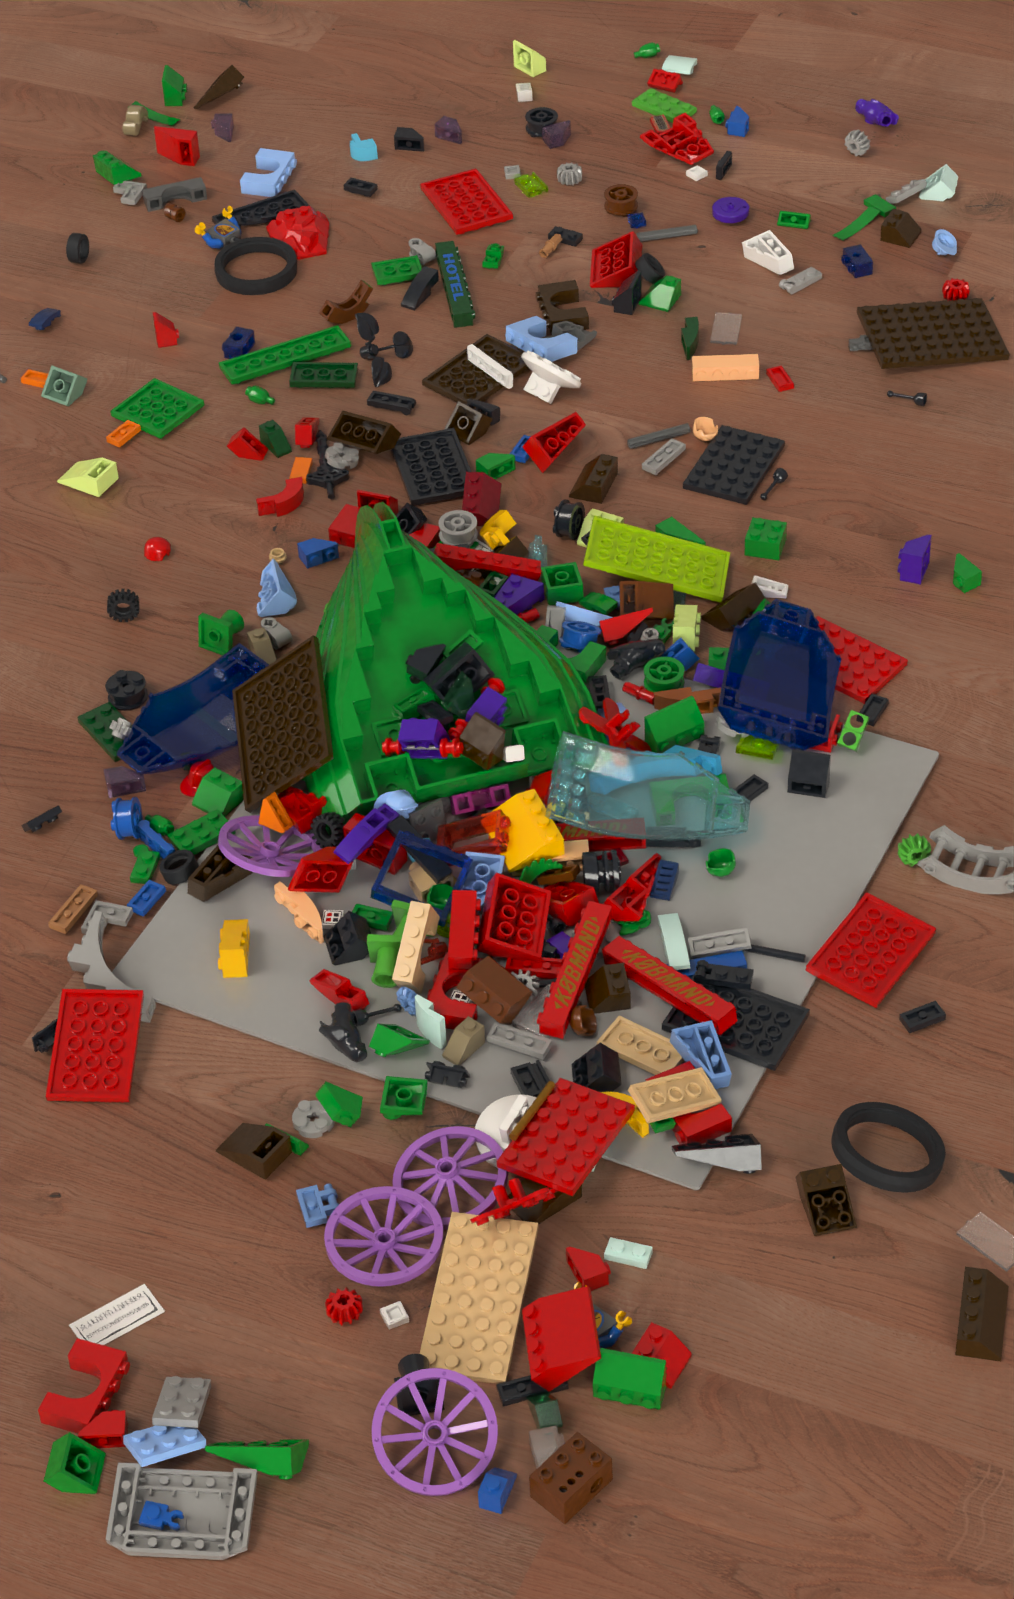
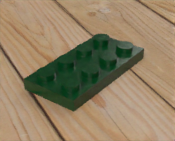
M293 362L289 385L290 387L355 388L358 363Z
M110 702L77 717L79 724L114 762L147 747V741L132 725L130 728L134 730L131 737L126 736L123 740L112 735L113 730L109 728L112 720L117 722L118 718L126 719Z

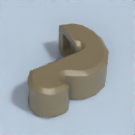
M130 105L128 107L126 121L123 122L122 126L124 135L137 136L140 132L142 121L148 122V111L144 106Z

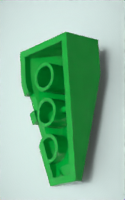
M280 1439L279 1442H271L269 1445H266V1440L249 1442L248 1446H245L244 1441L214 1442L205 1446V1451L249 1468L257 1469V1471L268 1475H279V1479H292L294 1474L302 1470L309 1446V1439Z

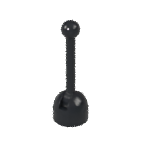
M891 390L887 392L888 397L896 396L913 399L914 403L918 406L924 407L927 402V393L920 392L915 396L893 393Z
M776 469L773 474L774 482L765 493L761 494L760 498L762 500L767 499L768 493L776 483H783L788 478V473L784 469Z
M548 915L549 930L554 935L562 931L564 932L566 924L560 918H551Z
M395 1004L393 1007L370 1013L364 1009L353 1010L355 1025L361 1026L366 1024L371 1016L391 1011L399 1012L401 1005Z

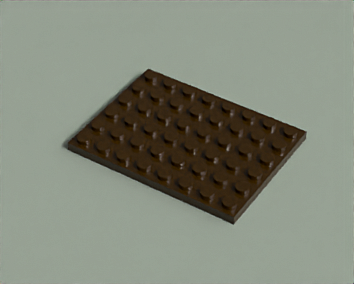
M982 298L857 307V315L881 369L1009 360L1010 354Z
M314 635L232 690L244 807L249 813L262 806L263 799L271 793L275 792L279 795L334 759L319 638Z

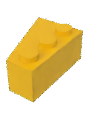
M248 919L224 920L223 928H220L221 942L219 943L220 958H218V969L222 970L223 978L247 977L250 941Z

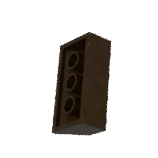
M342 410L327 440L379 454L393 449L401 433L391 423Z
M965 1266L955 1355L1001 1362L1009 1286L988 1269Z

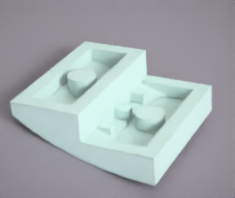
M669 55L662 69L666 72L690 75L693 73L694 66L697 65V58Z
M417 994L415 996L417 1026L426 1039L442 1050L447 1045L445 1017L434 1012V1005L431 1001Z

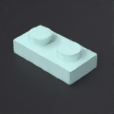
M610 1237L604 1253V1260L647 1269L653 1247Z

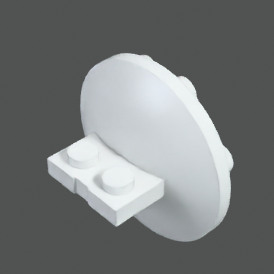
M528 350L523 352L521 358L532 371L523 390L551 404L560 387L580 388L581 378L562 369L534 352Z
M520 1094L506 1096L494 1101L481 1113L475 1129L492 1137L504 1152L512 1141L509 1138V1134L536 1097ZM476 1142L480 1154L490 1151L486 1146ZM496 1158L486 1160L489 1164L498 1168Z

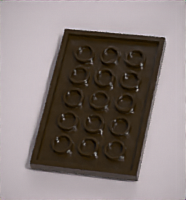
M486 334L473 343L475 347L479 348L508 371H511L513 379L529 369L521 358L524 351ZM467 348L422 380L423 386L457 403L460 401L466 405L469 398L483 402L504 387L468 360Z

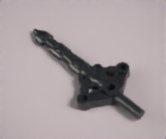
M319 430L315 440L318 443L317 451L320 456V466L317 467V471L306 475L307 484L324 487V489H327L328 498L334 499V486L349 480V471L337 469L327 463V459L324 458L326 449L329 448L326 444L327 436L322 430Z

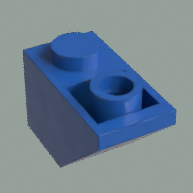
M739 106L735 107L734 111L730 114V118L726 120L727 134L745 137L749 130V116Z
M312 538L297 543L299 558L307 569L339 558L337 542Z

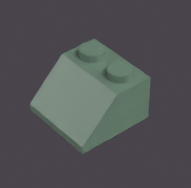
M51 365L41 397L70 406L83 394L88 378Z

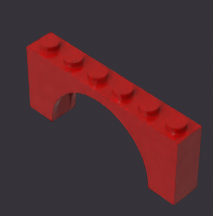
M345 504L328 528L329 541L355 548L356 520L360 507ZM424 523L420 529L409 534L428 549L434 548L440 542V528L436 525Z

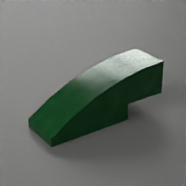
M698 317L685 318V328H681V343L686 360H690L699 342Z

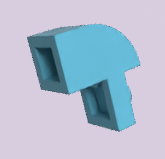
M357 133L351 134L350 154L353 159L357 161L378 159L377 145L373 138L361 141Z

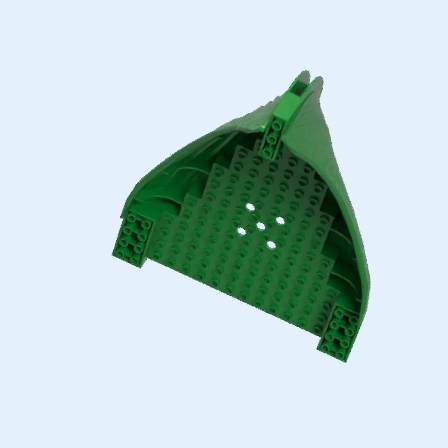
M379 502L375 504L373 509L368 505L360 507L356 520L353 555L328 602L316 637L319 638L334 759L301 780H305L308 793H314L318 799L321 796L326 797L327 803L326 806L322 807V814L336 812L335 815H341L339 819L343 818L345 820L342 822L345 825L355 813L363 816L370 813L374 809L376 799L386 792L406 790L411 794L415 803L427 802L572 766H577L580 775L595 771L611 761V749L606 734L597 731L589 724L583 723L579 718V710L582 707H586L597 714L598 711L590 691L572 662L538 631L505 605L461 576L424 544L404 532L399 526L396 515L387 504ZM471 629L484 642L476 652L495 674L492 678L502 680L505 686V691L501 695L507 698L505 705L507 710L503 715L505 719L500 725L501 728L506 730L504 747L523 745L525 759L513 762L501 760L486 770L467 757L447 758L441 763H434L431 759L410 758L409 753L406 751L405 754L397 755L393 753L391 757H387L382 751V743L386 738H392L393 741H397L402 722L401 717L392 705L422 687L432 692L425 682L421 681L418 684H413L410 681L412 675L407 673V665L405 664L410 654L413 655L416 649L438 644L446 645L447 650ZM444 657L442 658L438 666L445 660ZM488 682L466 700L468 702L467 707H459L454 711V721L450 722V726L446 729L447 733L450 728H456L455 722L457 719H466L467 712L481 696V689L484 686L488 687ZM434 694L436 702L448 711L449 709ZM422 715L416 717L417 719H426ZM326 824L327 833L332 835L331 828Z

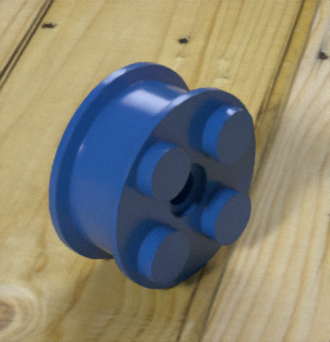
M565 621L562 623L564 631L563 636L559 638V642L562 647L574 648L581 653L590 641L597 643V637L601 634V629L596 625L586 622Z
M133 797L131 800L117 798L115 801H112V831H115L119 840L132 836L135 839H139L141 831H139L138 823L143 820L139 799L137 797Z

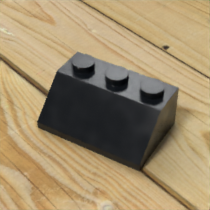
M465 642L427 675L423 681L448 709L455 711L495 674L478 653Z

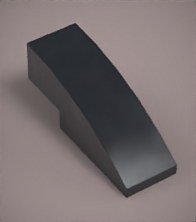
M424 266L409 286L401 302V307L415 311L431 295V288L439 281L438 270Z

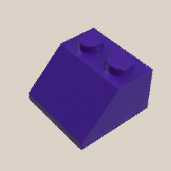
M925 535L907 541L904 548L900 549L898 559H901L898 565L900 581L921 585L930 563L932 535Z

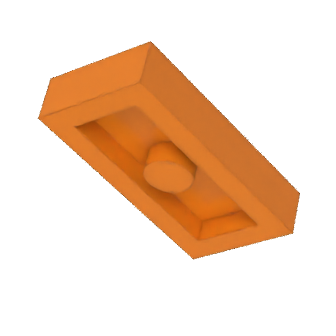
M127 420L106 436L107 443L120 448L141 431V426Z

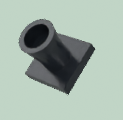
M409 1354L403 1357L398 1363V1371L401 1377L394 1378V1383L409 1373L428 1369V1358L422 1354ZM429 1379L415 1383L428 1413L435 1412L440 1379ZM408 1387L396 1395L399 1410L409 1416L421 1414Z

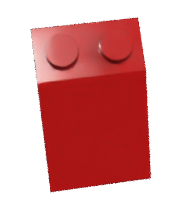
M325 847L304 856L299 862L288 890L295 892L339 893L353 861L347 864L333 853L336 847Z
M562 881L544 887V889L551 891L548 914L553 918H560L567 926H574L577 922L579 923L581 911L583 908H586L589 901L599 903L594 887L575 881L569 883Z

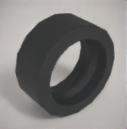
M72 233L69 236L66 254L71 263L82 264L87 260L89 254V239L87 235Z
M644 253L635 263L637 270L641 271V275L652 284H655L665 276L663 266L651 254Z
M185 849L169 854L159 865L160 872L165 881L172 885L186 882L199 867L194 854L190 850Z

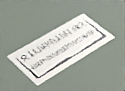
M143 1284L69 1324V1326L79 1339L105 1345L162 1314L165 1310L147 1286Z

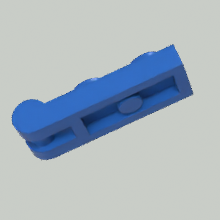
M141 820L138 823L139 831H141V841L151 850L159 852L161 859L175 852V848L171 843H167L160 833H156L150 828L149 821Z

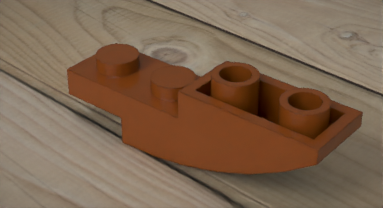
M729 686L693 692L691 687L654 692V708L658 710L689 696L694 697L701 714L713 713L714 707L730 705Z

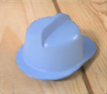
M944 229L937 230L932 242V247L937 255H955L957 253L955 237Z
M406 790L386 792L380 795L374 804V808L378 809L386 803L405 819H408L409 813L415 811L416 807H418L411 794Z

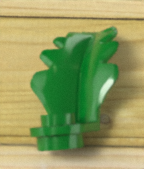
M542 858L539 863L533 860L530 867H524L519 880L530 884L542 872L549 869H562L563 865L557 861L552 862V859L545 861V858Z

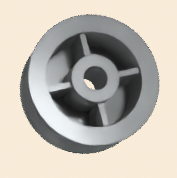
M450 511L439 519V538L443 544L459 545L468 543V546H470L478 537L476 529L477 519L468 511Z

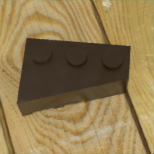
M217 845L188 878L187 894L205 902L253 872L231 862L223 855ZM243 855L244 857H246V858H248V859H251V858H252V857H250V856Z

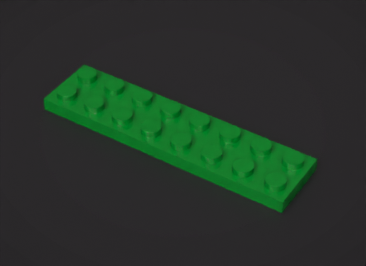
M337 325L219 362V368L231 385L285 369L292 366L293 362H306L351 347V341Z

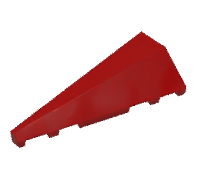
M289 787L277 795L294 824L293 826L301 834L312 829L310 827L314 823L312 820L322 814V807L326 806L327 803L325 796H321L318 799L314 793L306 794L301 789Z
M655 853L629 876L627 881L604 902V905L612 906V919L614 921H639L642 918L643 910L646 907V900L655 879L654 876L658 863L662 857L658 853Z

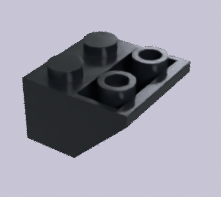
M793 749L788 774L787 793L826 798L830 783L831 755Z
M348 911L323 936L333 965L363 960L369 954L367 935L371 934L366 918Z
M601 1042L571 1064L574 1083L598 1092H612L622 1085L618 1052Z

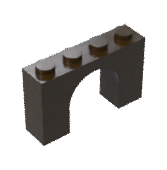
M576 280L538 285L536 300L537 302L539 301V309L542 311L543 320L547 321L546 328L550 330L551 335L553 324L563 321L583 326L584 330L589 329V315L586 307L574 309L556 308V306L579 302V288Z

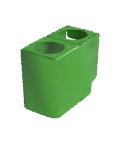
M851 710L837 742L838 746L857 752L868 725L869 717ZM853 715L862 716L864 722L861 727L854 728L850 724V719ZM852 732L855 734L856 742L853 745H846L843 742L845 733Z

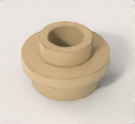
M274 548L269 554V560L275 559L278 564L284 562L287 558L282 548Z

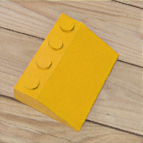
M535 789L515 794L481 818V823L499 855L505 856L504 864L509 873L523 869L525 866L530 867L533 860L539 863L542 858H545L546 861L564 855V838Z

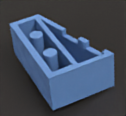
M712 1020L672 1029L670 1043L685 1062L690 1061L695 1069L702 1067L715 1089L728 1087L732 1074Z

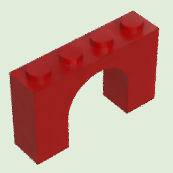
M446 952L444 959L439 962L438 975H434L433 988L429 989L427 1000L433 1003L434 1012L445 1017V1028L454 1030L468 1016L477 1021L478 1012L477 1004L455 1001L445 995L448 990L459 984L465 973L469 970L449 969L448 952ZM478 958L477 961H474V965L479 963L484 958Z
M688 1061L645 1079V1081L693 1070L695 1067ZM722 1103L702 1112L687 1113L673 1117L676 1124L672 1130L679 1144L691 1142L704 1144L707 1142V1139H715L732 1131V1117Z
M79 1338L76 1339L68 1354L70 1369L97 1377L100 1380L98 1388L90 1395L82 1398H69L47 1392L38 1409L41 1423L77 1434L101 1412L108 1411L111 1405V1398L114 1393L118 1392L123 1376L127 1375L130 1369V1362H128L126 1351Z

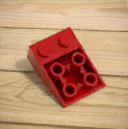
M154 126L158 154L180 165L195 166L200 158L197 131Z

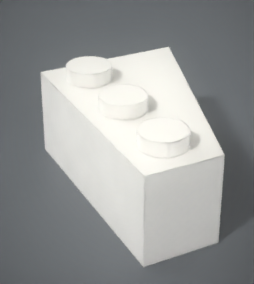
M770 230L742 242L745 258L779 275L794 269L792 254Z

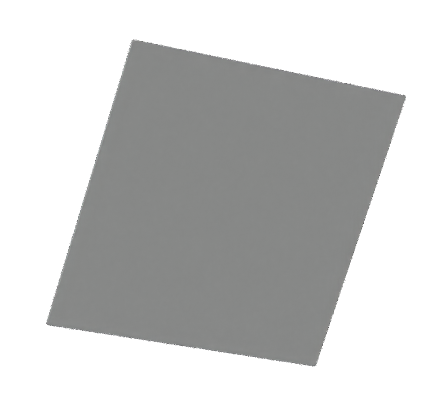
M560 642L556 646L567 658L580 654L577 649L562 647ZM606 656L607 660L594 676H607L610 699L615 703H622L630 713L629 718L622 723V726L624 727L631 722H637L641 727L633 735L645 741L644 717L658 711V709H655L651 703L641 699L637 700L635 696L622 690L625 682H630L639 687L644 686V667H638L630 672V674L617 679L610 672V668L614 665V660H609ZM414 676L410 677V681L413 684L421 682V680ZM684 678V688L691 687L692 692L716 688ZM730 692V705L714 707L713 713L701 714L704 720V735L714 738V736L721 737L717 755L721 757L723 772L721 774H726L730 792L754 774L769 783L768 789L744 807L733 802V819L714 821L708 802L698 797H685L674 804L675 826L656 827L650 800L649 782L695 776H667L647 779L626 785L607 795L590 792L588 774L591 772L579 775L577 766L561 769L568 770L569 777L585 786L589 813L579 822L644 818L646 838L648 827L686 828L687 831L701 833V846L646 847V849L622 850L629 863L621 866L619 887L655 853L662 856L660 860L679 863V875L670 901L651 898L649 894L644 910L649 911L651 914L650 925L646 928H639L635 933L620 935L622 938L631 941L638 948L644 949L648 954L668 964L661 938L658 915L678 913L689 960H692L688 942L689 937L748 927L750 942L753 945L806 955L805 962L803 963L743 951L747 962V969H754L752 989L801 1006L817 978L805 971L806 965L861 899L935 765L939 753L868 731L864 732L857 752L848 748H842L838 744L833 746L831 753L809 749V742L818 718H823ZM465 701L460 707H467L468 702ZM728 707H735L739 712L752 716L754 722L751 734L747 737H741L742 734H736L735 737L724 734L717 728L718 723H715L717 714L722 710H727ZM852 732L845 733L843 742L846 745H853L856 742L855 734ZM700 738L685 744L683 747L698 750ZM793 749L831 755L830 783L826 798L787 793L788 774ZM632 750L636 757L639 756L636 751ZM529 777L497 784H508L511 797L530 788ZM300 780L291 786L301 789L303 793L309 794L305 780ZM243 800L228 821L243 816H260L262 806L249 813L245 810ZM498 806L488 807L486 810L490 813ZM450 809L445 813L448 833L432 841V844L438 845V855L453 870L452 874L460 882L466 851L490 854L489 835L482 824L477 827L473 825L472 833L463 839L461 835L465 833L464 827L456 829L455 825L465 820L475 811L452 815ZM262 826L247 827L261 843L264 842ZM269 828L270 841L277 842L284 834ZM240 829L235 830L236 833L233 835L253 845ZM292 834L280 849L303 842L304 840ZM227 839L231 847L246 849L243 846ZM218 843L208 847L197 860L199 866ZM309 846L291 853L311 854L313 849ZM716 849H731L735 855V869L729 875L723 877L712 876L708 873L706 869L708 854ZM597 851V856L602 855L603 851ZM408 854V861L395 875L356 859V869L349 871L339 893L305 892L316 906L321 922L324 910H344L345 915L348 911L352 912L356 904L392 911L391 905L394 899L407 903L411 901L419 902L409 885V866L413 862L409 859ZM277 862L278 866H287ZM504 864L502 874L519 880L521 876H512V872L509 873ZM583 870L577 875L574 880L575 882L584 884ZM253 872L205 902L187 894L188 880L180 883L112 971L113 975L122 983L134 990H143L145 994L152 995L157 1003L384 1082L386 1076L425 1079V1072L430 1071L426 1062L440 1061L445 1063V1066L453 1067L454 1065L442 1056L446 1046L441 1050L431 1042L428 1045L396 1055H387L386 1057L377 1055L375 1049L369 1047L377 1024H396L426 1038L417 1026L416 1016H411L408 1011L405 1012L402 1006L399 1012L391 1011L371 1016L366 1024L356 1026L359 1030L361 1041L365 1043L367 1050L366 1059L360 1062L351 1061L319 1032L321 1027L320 1021L326 1025L332 1024L331 1014L335 1011L334 1006L336 1005L320 993L309 981L323 969L350 979L352 986L364 990L370 1003L364 1008L368 1013L400 1004L396 994L400 988L398 986L384 988L372 982L371 978L376 963H370L369 954L363 960L336 966L332 964L325 940L320 944L317 940L310 938L308 933L302 928L299 929L294 923V914H291L283 904H279L274 897V885L282 882L285 886L289 887L293 877H274ZM537 877L530 883L541 888L548 886L547 884L539 885ZM612 882L609 883L610 889L607 892L604 888V883H600L599 892H596L600 904H604L606 899L615 892ZM483 907L478 914L480 915V924L482 919ZM451 911L448 913H437L440 918L436 935L434 937L426 936L423 942L421 969L426 974L422 994L418 995L427 999L429 989L433 988L434 975H438L439 962L444 959L446 952H448ZM393 918L387 931L369 928L371 934L393 935L396 930V924ZM248 919L250 930L248 976L223 978L222 970L218 969V958H220L219 943L221 942L220 928H223L224 920ZM548 920L544 936L546 940L555 936L548 928ZM611 920L617 932L620 933L622 925ZM566 925L564 933L572 937V930L575 929V925ZM322 929V930H323V936H324V935L327 933V931H329L330 929ZM478 951V958L490 956ZM557 953L556 959H560V954ZM493 957L497 963L505 968L506 957ZM603 957L595 960L589 977L603 965H606L604 964ZM537 977V980L549 979V978H540V977ZM627 978L631 992V1009L595 1014L597 1029L593 1036H578L573 1032L569 1024L564 1039L539 1033L537 1018L539 1013L544 1011L543 1004L545 998L550 996V987L537 988L538 995H533L532 1002L527 1000L513 1023L507 1026L552 1040V1047L544 1060L487 1042V1035L497 1021L477 1005V1022L484 1025L485 1043L460 1065L465 1067L470 1075V1078H466V1087L446 1085L448 1078L445 1077L443 1084L428 1082L426 1096L481 1115L494 1101L510 1095H520L521 1093L511 1075L510 1068L529 1062L533 1064L536 1063V1060L540 1061L549 1080L555 1084L559 1078L573 1082L571 1064L597 1045L598 1039L618 1016H622L670 1039L671 1033L662 1030V1023L673 1006ZM455 986L448 990L445 995L450 998L453 990H460ZM584 988L577 1006L587 1005L585 1008H589ZM446 1029L447 1044L454 1030ZM724 1053L732 1074L728 1087L715 1090L722 1100V1105L732 1117L733 1130L767 1068ZM619 1058L622 1085L612 1092L631 1096L628 1091L630 1085L644 1082L645 1079L655 1075ZM703 1109V1110H699V1111H695V1112H691V1113H698V1112H702V1111L707 1110V1109ZM625 1124L602 1156L604 1159L693 1190L701 1188L713 1166L712 1164L675 1156L672 1146L679 1145L673 1130L670 1129L655 1134L650 1124L649 1134L643 1138L629 1125ZM731 1132L715 1139L725 1141V1136H729Z

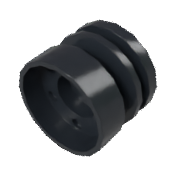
M611 850V859H607V852L603 851L602 860H598L595 851L582 852L584 884L594 887L595 892H599L600 883H604V888L607 892L610 889L609 883L612 882L613 889L616 891L621 881V865L616 850Z

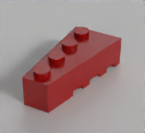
M574 412L532 435L523 445V449L541 472L544 473L586 424L578 413Z
M476 890L452 891L448 948L449 969H470L473 967L474 961L478 960V949H475V944H479V932L476 931L477 927H480L478 911H481V899H477Z

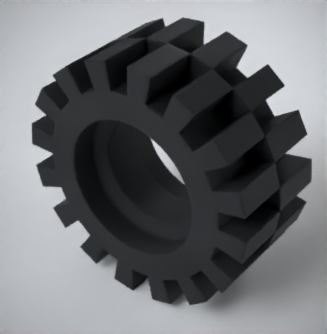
M117 589L115 593L111 592V595L108 596L107 613L115 621L119 619V622H122V620L128 622V619L132 621L139 614V597L134 591L131 593L129 589L127 592L124 591L125 589H121V592ZM121 603H125V604H128V605H130V606H129V607H126V608H121V607H118L117 605H118V604H121Z
M327 812L316 816L312 820L314 823L310 826L313 828L310 832L314 833L312 839L317 840L315 843L317 845L320 844V848L336 847L344 839V825L342 822L345 820L343 818L339 819L341 815H335L336 812ZM326 824L331 828L332 836L327 833Z

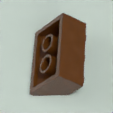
M490 956L485 957L470 968L456 987L497 1022L507 1025L513 1023L533 993L530 988Z

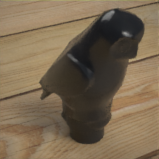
M660 639L637 640L609 649L607 658L614 660V665L610 668L611 674L615 678L621 679L623 676L630 674L634 669L645 665L654 656L665 652L663 641Z
M346 1002L337 1003L334 1006L335 1011L331 1014L332 1024L326 1025L320 1021L321 1027L319 1032L351 1061H363L367 1057L365 1043L361 1041L359 1030L355 1026L351 1005Z

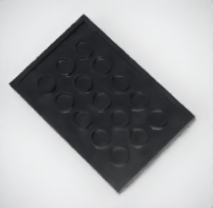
M722 425L718 430V435L711 440L683 482V489L747 505L783 450L785 440Z
M454 428L398 439L391 452L411 505L454 499L464 495L466 472L472 471Z
M701 984L707 990L719 995L720 998L731 1002L736 1008L737 1022L721 1035L717 1034L723 1052L775 1071L810 1015V1009L752 988L747 990ZM673 1006L662 1023V1030L671 1033L672 1029L698 1024L699 1022Z

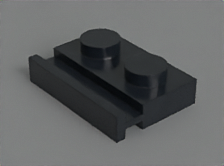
M536 1060V1063L533 1064L529 1062L510 1068L511 1075L522 1095L537 1098L550 1081L539 1060Z

